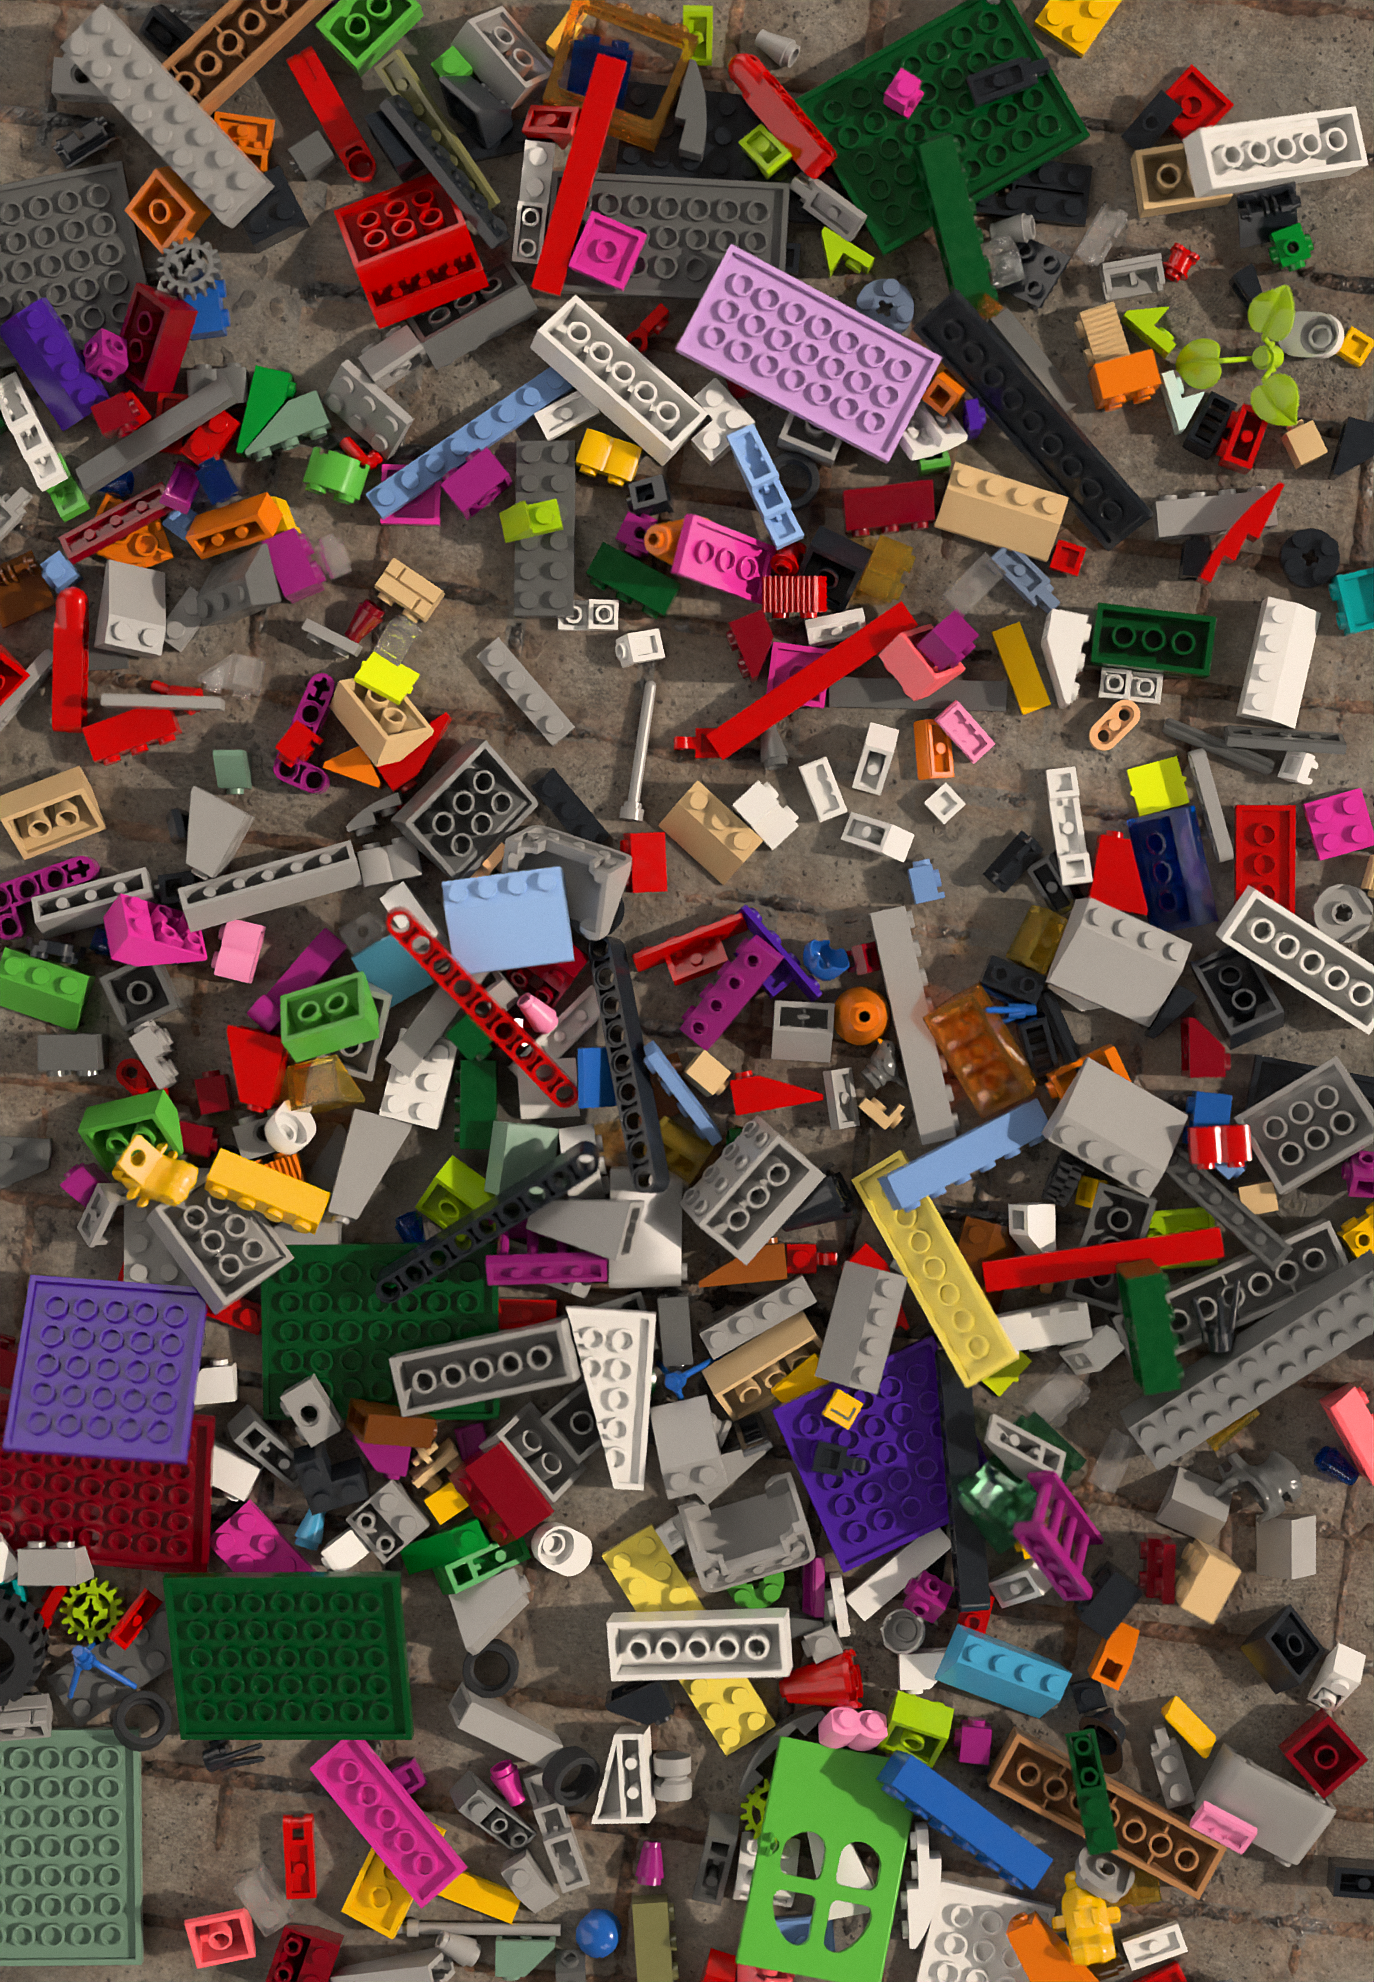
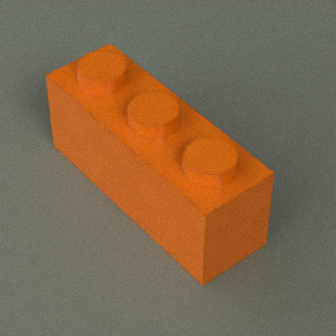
M268 492L196 515L185 538L202 560L273 537L283 514Z

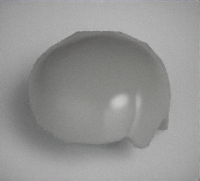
M907 1608L896 1609L889 1613L880 1629L884 1642L883 1645L896 1654H910L918 1650L924 1642L926 1635L923 1619L914 1615Z

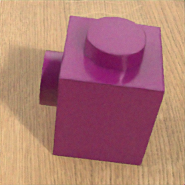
M971 1716L968 1717V1720H960V1728L954 1729L953 1746L958 1747L957 1757L959 1762L989 1765L992 1728L989 1722H985L986 1719Z

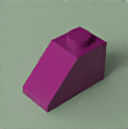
M353 1434V1438L377 1472H382L383 1477L399 1480L401 1476H407L413 1447L363 1443Z

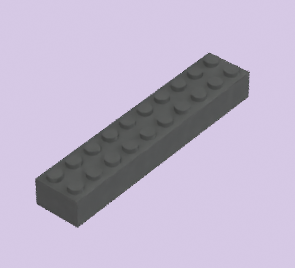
M1368 1250L1235 1336V1340H1232L1231 1351L1211 1352L1184 1369V1378L1179 1379L1181 1389L1144 1395L1120 1411L1127 1429L1157 1470L1165 1467L1374 1332L1373 1252Z

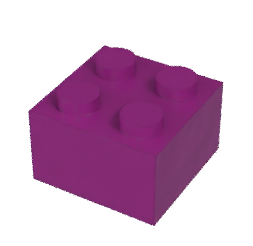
M487 447L482 451L480 448H477L465 459L467 463L460 469L454 467L442 477L444 482L440 484L445 494L467 521L513 484L508 472Z
M292 528L261 541L262 544L267 543L276 578L284 596L292 604L325 590L322 582L326 581V577L320 564L316 560L313 561L310 556L315 551L305 533L300 534L295 528Z

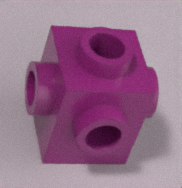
M101 328L85 344L86 372L109 383L119 374H123L129 364L127 340Z
M628 511L615 537L616 542L625 546L624 551L640 559L641 555L649 557L650 553L645 547L644 538L638 539L636 536L639 533L646 534L647 530L651 526L656 525L658 521L647 514L642 513L639 517Z
M1359 1151L1348 1157L1347 1162L1342 1163L1341 1177L1343 1180H1346L1349 1197L1374 1198V1152Z
M923 1570L916 1579L911 1577L903 1590V1593L907 1595L902 1606L910 1610L914 1615L922 1617L933 1624L945 1611L954 1588L941 1581L937 1576Z

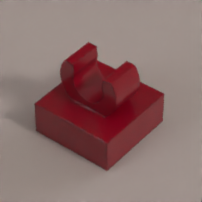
M875 941L851 946L852 950L846 951L848 957H854L855 962L854 967L847 969L849 973L857 972V975L881 970Z

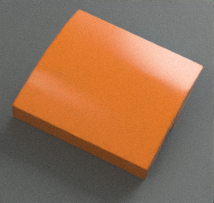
M215 111L214 121L262 173L267 172L272 150L275 119Z

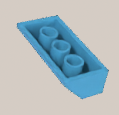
M957 1624L934 1678L937 1681L1039 1719L1061 1701L1072 1673L1057 1661Z

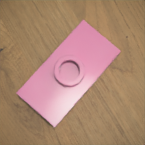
M957 700L953 701L934 719L973 764L995 745L993 740Z
M1207 1801L1202 1803L1190 1820L1189 1827L1241 1855L1257 1836L1256 1827Z

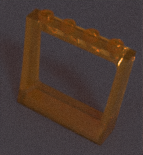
M572 0L543 96V105L580 107L581 109L583 107L584 96L559 87L576 26L582 14L596 17L678 47L683 52L655 117L652 120H647L614 108L607 133L609 136L654 152L687 72L689 61L692 59L697 48L699 36L689 33V29L683 24L673 23L672 26L661 23V19L653 13H645L644 16L633 12L632 7L625 3L619 2L614 6L606 3L605 0Z

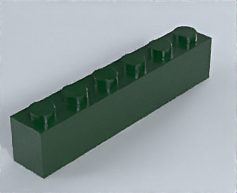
M944 132L911 143L949 292L952 293L957 288L980 316L997 311L995 302L998 301V293L994 284H990L988 273L991 272V266L986 255L983 256L981 244L984 243V238L980 227L975 224L973 215L976 214V206L973 198L969 197L966 185H969V178L964 167L961 168L958 156L962 154L958 139L954 138L953 134Z

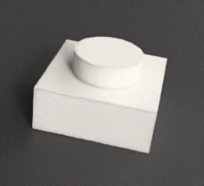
M947 783L943 784L923 803L943 825L966 805Z

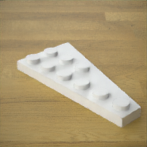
M566 1306L614 1489L644 1491L656 1312Z

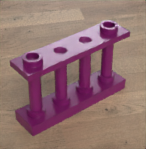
M527 1218L494 1238L497 1239V1255L486 1256L488 1285L607 1282L606 1257L587 1250L581 1253H568V1244L559 1240L556 1243V1253L538 1254L539 1238L548 1236L526 1229ZM488 1219L489 1226L494 1224L492 1220ZM527 1238V1253L509 1255V1239Z
M1055 1471L1030 1472L1027 1474V1479L1038 1492L1032 1521L1015 1523L1013 1534L1063 1601L1091 1600L1093 1589L1083 1577L1082 1569L1088 1545L1103 1544L1104 1538ZM1047 1507H1049L1051 1512L1048 1520V1525L1046 1526L1044 1524V1519ZM1061 1524L1063 1532L1059 1544L1056 1539ZM1072 1542H1074L1076 1546L1074 1550L1073 1559L1071 1560L1069 1558V1555L1071 1551Z

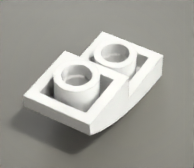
M574 600V618H557V631L618 630L619 600Z
M1102 667L1099 698L1130 700L1138 703L1160 705L1164 675Z

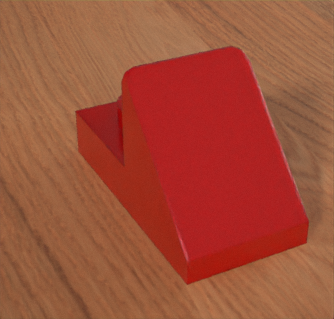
M530 105L522 132L528 138L552 139L561 150H565L573 138L582 109L572 106Z

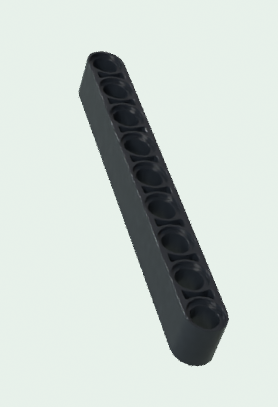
M605 936L600 940L589 941L588 955L633 1187L638 1192L660 1194L668 1188L670 1176L650 1073L643 1060L646 1058L626 949L620 939ZM608 944V951L605 954V948ZM613 973V974H614V978H613V981H612V983H611L610 977H611V974ZM617 1002H619V1009H618V1011H616V1004H617ZM624 1030L625 1036H624V1039L622 1040L621 1034H622V1031ZM628 1059H630V1067H629V1068H627V1061H628ZM634 1087H635V1089H636V1094H635V1097L633 1098L632 1092H633V1089H634ZM639 1117H641L640 1127L638 1126ZM645 1145H646V1147H647L646 1156H644V1151H643ZM652 1174L653 1182H652V1184H651V1186H650L649 1178H650V1175Z
M590 1141L577 1143L383 1268L377 1276L375 1288L377 1298L385 1303L398 1301L593 1176L599 1169V1149L597 1145ZM583 1155H589L593 1160L582 1162L579 1158ZM558 1171H564L568 1176L557 1178L554 1174ZM533 1187H539L544 1191L540 1194H533L529 1190ZM515 1203L519 1207L515 1210H509L505 1205ZM483 1219H490L494 1222V1224L486 1226L483 1225L480 1221ZM466 1235L470 1239L467 1241H460L456 1238V1236ZM435 1250H440L444 1252L445 1255L442 1257H436L432 1254V1252ZM416 1266L421 1270L419 1272H411L407 1268ZM393 1282L396 1284V1287L388 1288L383 1283Z
M937 1349L935 1351V1367L956 1605L959 1613L990 1610V1591L972 1386L969 1388L965 1387L945 1349Z

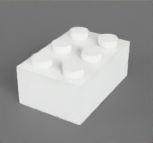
M407 1028L400 1029L398 1041L408 1030ZM440 1037L410 1078L391 1065L379 1115L433 1129L440 1128L459 1049L449 1039Z

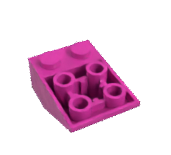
M120 893L103 916L112 960L139 967L205 961L208 958L202 931L190 932L183 911Z

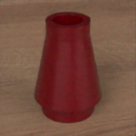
M365 599L363 603L358 604L349 627L344 633L345 636L359 644L368 633L383 621L384 610L371 600Z

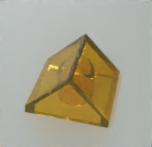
M337 1055L291 1065L286 1070L291 1111L316 1114L364 1103L366 1099Z

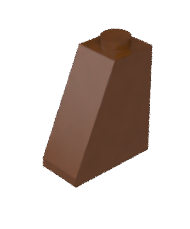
M357 1398L350 1399L345 1427L363 1443L431 1449L432 1439H435L437 1435L436 1419L429 1413L424 1412L402 1417L399 1406Z

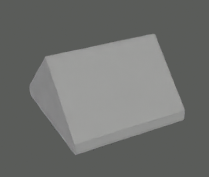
M1178 1466L1155 1521L1210 1544L1226 1524L1233 1492L1215 1497L1213 1491L1221 1484Z
M1256 1514V1519L1262 1514ZM1279 1514L1269 1521H1262L1260 1524L1256 1521V1574L1290 1580L1316 1574V1515Z

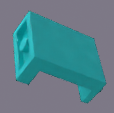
M1374 567L1344 575H1336L1331 578L1332 584H1329V594L1331 600L1337 603L1339 612L1336 613V622L1339 630H1343L1344 635L1347 636L1374 629Z

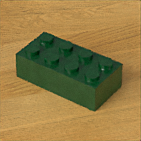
M1098 602L1093 609L1087 665L1206 679L1210 676L1217 617Z
M1151 1258L1115 1265L1134 1381L1144 1395L1181 1389L1179 1379L1184 1378L1181 1361H1176L1175 1350L1179 1349V1341L1176 1332H1172L1170 1321H1173L1175 1317L1171 1302L1167 1303L1166 1292L1170 1291L1167 1274H1163L1161 1267L1157 1266Z

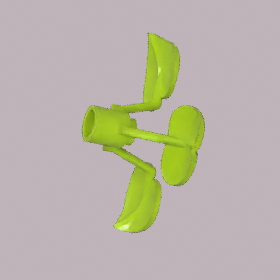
M1282 285L1261 293L1249 306V325L1255 332L1262 333L1261 339L1266 344L1265 346L1257 347L1252 356L1219 358V344L1212 339L1201 338L1190 342L1180 351L1175 366L1176 371L1188 385L1196 389H1208L1214 386L1220 379V364L1253 362L1256 368L1267 370L1261 378L1263 385L1257 386L1251 393V404L1254 412L1262 420L1270 424L1292 426L1298 422V387L1295 381L1288 375L1281 373L1271 375L1276 372V368L1280 367L1284 360L1282 349L1276 346L1274 341H1282L1286 338L1294 323L1292 292L1289 285Z

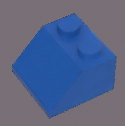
M606 1047L578 1048L579 1108L616 1106V1096Z

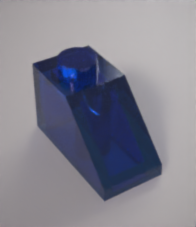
M211 457L199 464L201 470L195 472L212 505L218 506L243 492L224 459L216 461L215 457Z

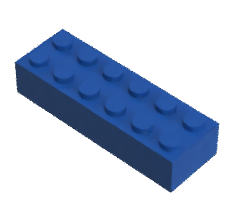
M896 1749L876 1778V1780L883 1784L881 1788L883 1792L893 1799L897 1798L901 1802L906 1801L907 1803L904 1806L906 1809L918 1817L921 1816L926 1820L929 1818V1826L950 1838L953 1836L951 1842L965 1852L968 1851L973 1855L976 1853L977 1855L974 1859L988 1869L991 1868L996 1872L1001 1871L998 1877L1011 1886L1014 1885L1020 1890L1024 1886L1034 1890L1053 1861L1051 1857L912 1754Z

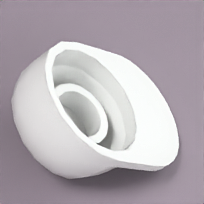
M1298 311L1294 312V323L1290 333L1286 338L1278 342L1281 349L1293 357L1326 359L1335 355L1342 347L1344 329L1341 322L1332 315L1322 312Z
M286 1100L268 1119L264 1130L268 1143L276 1151L285 1155H292L310 1142L316 1133V1124L312 1115L303 1105L294 1100Z
M548 1522L543 1524L534 1533L531 1541L534 1557L547 1568L565 1576H573L582 1572L592 1557L593 1549L589 1538L562 1523Z

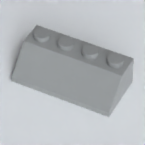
M845 1260L815 1372L816 1377L874 1394L878 1393L908 1277Z

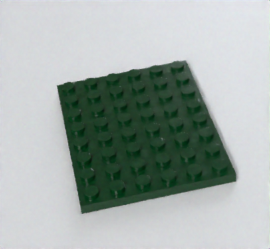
M966 0L794 100L836 151L837 158L830 164V167L851 203L867 215L863 224L882 257L933 229L911 143L944 132L953 134V137L958 139L961 146L962 154L958 156L961 168L964 167L969 178V185H966L967 193L976 204L1089 138V132L1052 68L1049 74L1037 78L1039 83L1032 86V88L975 108L965 81L967 76L1022 56L1023 58L1030 57L1031 62L1045 58L1012 0H1000V3L997 5L995 3L990 5L986 0ZM901 68L921 80L920 90L924 92V96L909 119L883 104L885 92Z
M423 1242L285 1245L294 1259L261 1283L263 1420H293L292 1416L288 1418L281 1409L280 1402L282 1400L280 1396L285 1390L313 1373L343 1420H347L351 1398L400 1407L389 1358L399 1352L499 1332V1285H488L486 1272V1256L497 1255V1242H488L393 1303H385L377 1298L375 1292L377 1276L383 1268ZM435 1250L432 1252V1254L436 1257H442L445 1255V1253L440 1250ZM416 1266L407 1268L411 1272H419L421 1270ZM393 1282L383 1283L388 1288L396 1287V1284ZM500 1397L429 1411L427 1413L436 1420L500 1419ZM303 1407L305 1416L309 1418L317 1416V1411L314 1407Z
M400 1571L165 1573L163 1576L181 1740L413 1739L414 1725Z

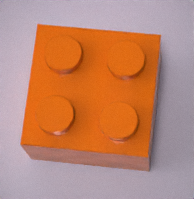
M171 166L156 168L124 210L162 255L164 254V248L170 250L174 248L173 241H176L179 245L183 244L184 237H187L190 241L212 213L208 206Z
M1152 349L1094 364L1087 375L1096 410L1104 408L1105 412L1122 408V403L1133 400L1134 404L1151 400L1150 396L1154 395L1161 385Z

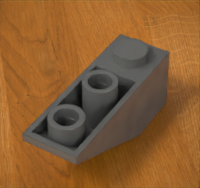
M470 1770L449 1790L454 1804L460 1813L515 1854H518L537 1835V1832L489 1784Z

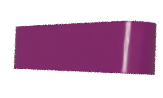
M319 673L310 679L290 727L296 720H299L320 736L331 710L329 706L338 685L328 674ZM327 680L326 684L330 687L329 692H322L319 699L325 703L321 706L317 702L312 701L311 697L313 696L318 699L320 690L317 689V685L319 683L324 684ZM310 707H316L319 711L317 720L311 723L307 722L304 716L306 710ZM278 752L273 765L274 774L278 779L315 795L323 794L330 786V777L321 768L309 764L310 757L304 763L300 760L298 764H295L293 775L284 777L281 772L284 762L278 758V755L281 753ZM320 773L323 779L322 784L318 788H310L308 784L310 775Z
M77 856L1 883L0 891L5 892L7 895V903L0 907V938L19 940L24 937L28 927L22 907L32 904V897L95 881L100 875L99 863L91 857ZM82 863L90 866V869L86 871L87 876L84 874L72 875L70 871L82 869ZM59 871L63 876V882L59 887L55 888L51 884L50 879L54 872ZM28 881H31L35 886V892L31 897H26L23 893V886ZM10 919L15 920L17 923V930L13 935H9L5 930L6 922Z
M324 928L267 994L262 995L253 1004L246 1015L268 1034H274L281 1027L280 996L317 985L345 953L348 946L330 930Z

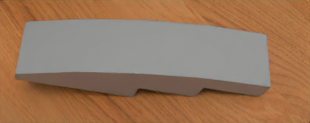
M540 1768L523 1774V1780L533 1804V1812L543 1836L545 1849L563 1894L589 1885L590 1879L567 1808L559 1805L545 1791L542 1784L544 1769Z

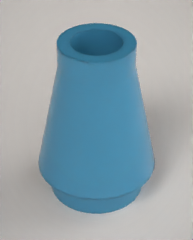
M309 1508L294 1535L296 1537L294 1544L317 1551L319 1544L322 1545L326 1512L312 1515Z

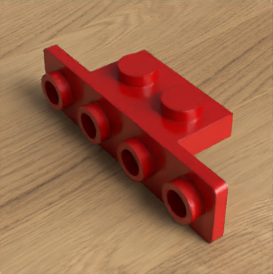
M742 913L730 914L713 924L698 926L692 932L682 936H672L664 943L653 947H644L638 953L633 954L632 958L638 972L666 962L674 985L678 986L719 970L728 960L721 940L745 932L748 928Z

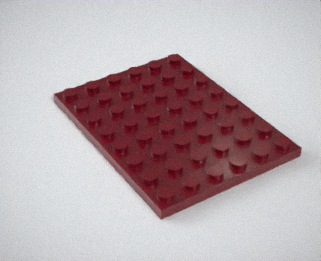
M0 1393V1533L17 1556L18 1549L28 1546L29 1541H46V1546H57L58 1541H75V1546H85L92 1565L168 1573H199L209 1571L215 1416L193 1414L187 1465L4 1451L3 1443L11 1394Z

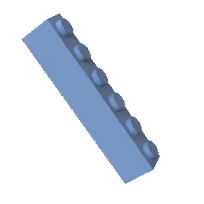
M1037 1098L1027 1100L878 1178V1181L893 1211L904 1209L905 1213L921 1206L919 1200L928 1195L930 1199H933L947 1192L945 1189L947 1185L954 1182L955 1186H958L971 1179L970 1173L978 1169L982 1173L995 1167V1160L1004 1156L1005 1160L1018 1155L1021 1153L1019 1147L1027 1143L1031 1147L1044 1141L1046 1138L1041 1132L1046 1126L1048 1119Z

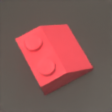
M931 623L900 633L878 655L884 662L887 671L894 675L901 684L904 693L911 697L913 701L930 696L966 670L964 665L959 662L953 669L948 665L940 671L938 666H934V662H930V658H927L925 653H921V649H917V644L934 629Z
M242 1908L184 1920L197 1969L256 1957V1932L250 1910Z

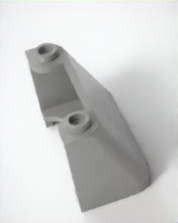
M542 825L529 826L505 839L501 874L560 866L566 878L569 915L571 919L581 922L580 932L590 940H600L609 934L631 872L632 857L630 855Z
M612 1166L610 1171V1199L642 1200L645 1203L631 1259L620 1261L609 1259V1288L681 1286V1280H687V1263H682L681 1257L682 1207L679 1203L682 1201V1192L688 1190L689 1174H683V1167H668L670 1176L668 1188L663 1193L653 1194L638 1192L633 1187L629 1167ZM652 1174L650 1175V1178H649L650 1186H651V1184H652V1182H653Z
M791 1471L784 1474H775L770 1477L765 1484L766 1493L713 1510H710L709 1506L700 1500H691L686 1504L678 1506L694 1567L704 1591L718 1592L805 1565L814 1559L816 1552Z
M1223 1743L1195 1796L1196 1801L1191 1803L1194 1811H1197L1202 1803L1207 1801L1257 1828V1836L1252 1841L1253 1844L1274 1854V1859L1284 1866L1298 1865L1331 1822L1337 1809L1328 1797L1323 1799L1316 1791L1312 1794L1310 1790L1302 1789L1256 1765L1248 1757L1244 1758L1236 1754L1237 1749Z

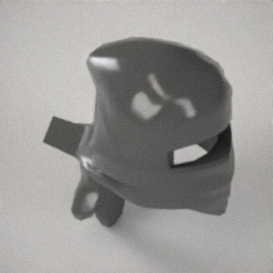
M1272 1451L1268 1459L1260 1464L1248 1465L1237 1453L1228 1456L1233 1466L1232 1468L1227 1461L1217 1466L1223 1477V1482L1213 1491V1495L1220 1497L1226 1493L1237 1492L1247 1488L1264 1512L1256 1519L1259 1524L1262 1521H1269L1271 1518H1275L1284 1512V1502L1293 1503L1302 1494L1303 1484L1299 1470L1291 1461L1276 1451Z

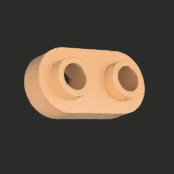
M1120 700L1115 703L1090 728L1088 739L1091 746L1099 751H1107L1113 748L1138 723L1140 719L1138 706L1130 700ZM1121 710L1128 712V720L1123 721L1119 718ZM1100 731H1105L1108 734L1107 741L1102 742L1098 739Z

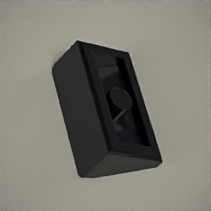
M164 5L153 6L138 30L168 57L195 33Z
M1056 851L1026 869L1055 919L1071 911L1075 900L1085 898L1077 884L1062 885Z

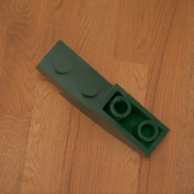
M1095 1729L1066 1733L1065 1740L1088 1854L1094 1855L1119 1850Z

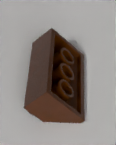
M963 1214L956 1245L991 1308L997 1314L1004 1290L986 1292L982 1261L1014 1257L1017 1243L1009 1234V1226Z

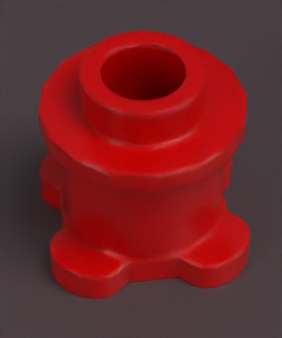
M1175 243L1170 249L1171 255L1167 262L1162 264L1164 276L1178 283L1179 280H1187L1189 269L1191 266H1195L1200 257L1183 245Z
M795 542L776 550L775 555L770 560V565L780 576H793L798 572V564L802 563L804 558L802 554L805 553L807 548L803 543Z

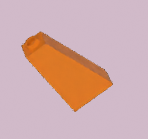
M1036 1911L1030 1914L1022 1912L1011 1918L1006 1935L1030 1982H1100L1085 1965L1074 1964L1069 1947Z

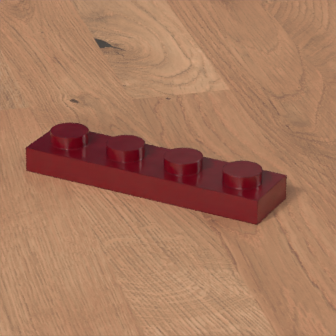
M163 481L58 537L72 565L174 511V509L159 503L166 487Z

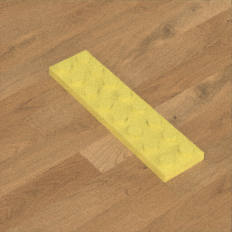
M899 1150L853 1178L852 1182L903 1275L908 1277L907 1282L963 1384L966 1388H969L1019 1359V1356L929 1195L919 1200L921 1206L905 1213L904 1209L893 1211L878 1178L910 1162L904 1150Z
M652 1523L602 1554L604 1561L636 1612L706 1610L672 1554L670 1555ZM749 1678L678 1679L726 1756L776 1726L774 1718Z

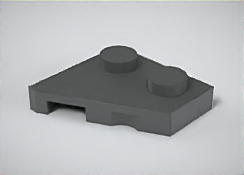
M343 1123L337 1125L306 1177L310 1185L332 1193L347 1135V1129Z
M0 1136V1190L51 1168L53 1138Z

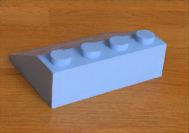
M560 866L442 882L444 909L452 955L470 974L574 961L566 878Z

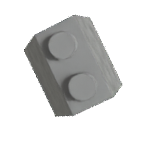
M196 786L191 790L186 864L193 867L191 873L204 880H210L224 876L255 817Z

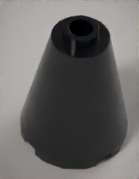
M828 1162L819 1168L825 1177L780 1227L785 1232L848 1219L856 1215L857 1210H851L850 1203L854 1202L850 1188L840 1171L837 1173L833 1172L831 1167L835 1165L832 1162Z

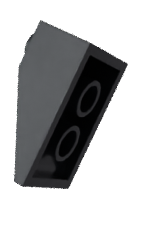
M1228 946L1190 963L1216 1026L1230 1050L1284 1027L1285 1011L1255 961L1235 948Z

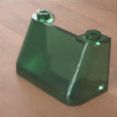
M1035 1411L1027 1417L1021 1414L1013 1422V1425L1066 1452L1061 1480L1064 1484L1068 1481L1067 1479L1072 1475V1472L1079 1471L1087 1461ZM995 1453L972 1479L967 1476L956 1488L960 1492L956 1498L988 1544L999 1555L1018 1542V1539L1013 1534L1015 1523L1032 1521L1038 1492L1032 1484L1017 1477Z

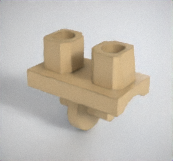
M448 1437L439 1446L433 1441L431 1449L415 1447L418 1455L411 1460L415 1466L409 1470V1473L413 1478L412 1483L417 1488L422 1486L431 1493L436 1491L443 1483L442 1478L437 1473L443 1467L452 1473L462 1463L453 1440Z

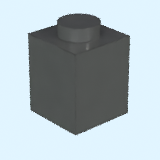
M318 130L288 149L292 156V159L288 162L296 175L299 176L303 173L307 181H310L337 163L334 154Z

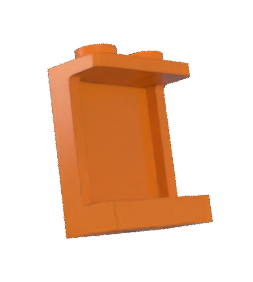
M1108 1043L1082 1056L1073 1063L1065 1064L1047 1073L1046 1076L1049 1082L1045 1083V1086L1051 1098H1057L1058 1102L1061 1101L1077 1074L1075 1068L1082 1066L1087 1057L1131 1082L1115 1046Z

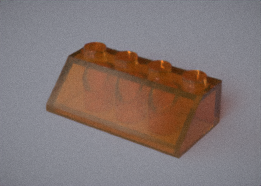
M978 982L954 994L924 1015L922 1019L982 1119L1032 1095L1038 1080L999 1013L985 1012L986 1007H994L982 984Z

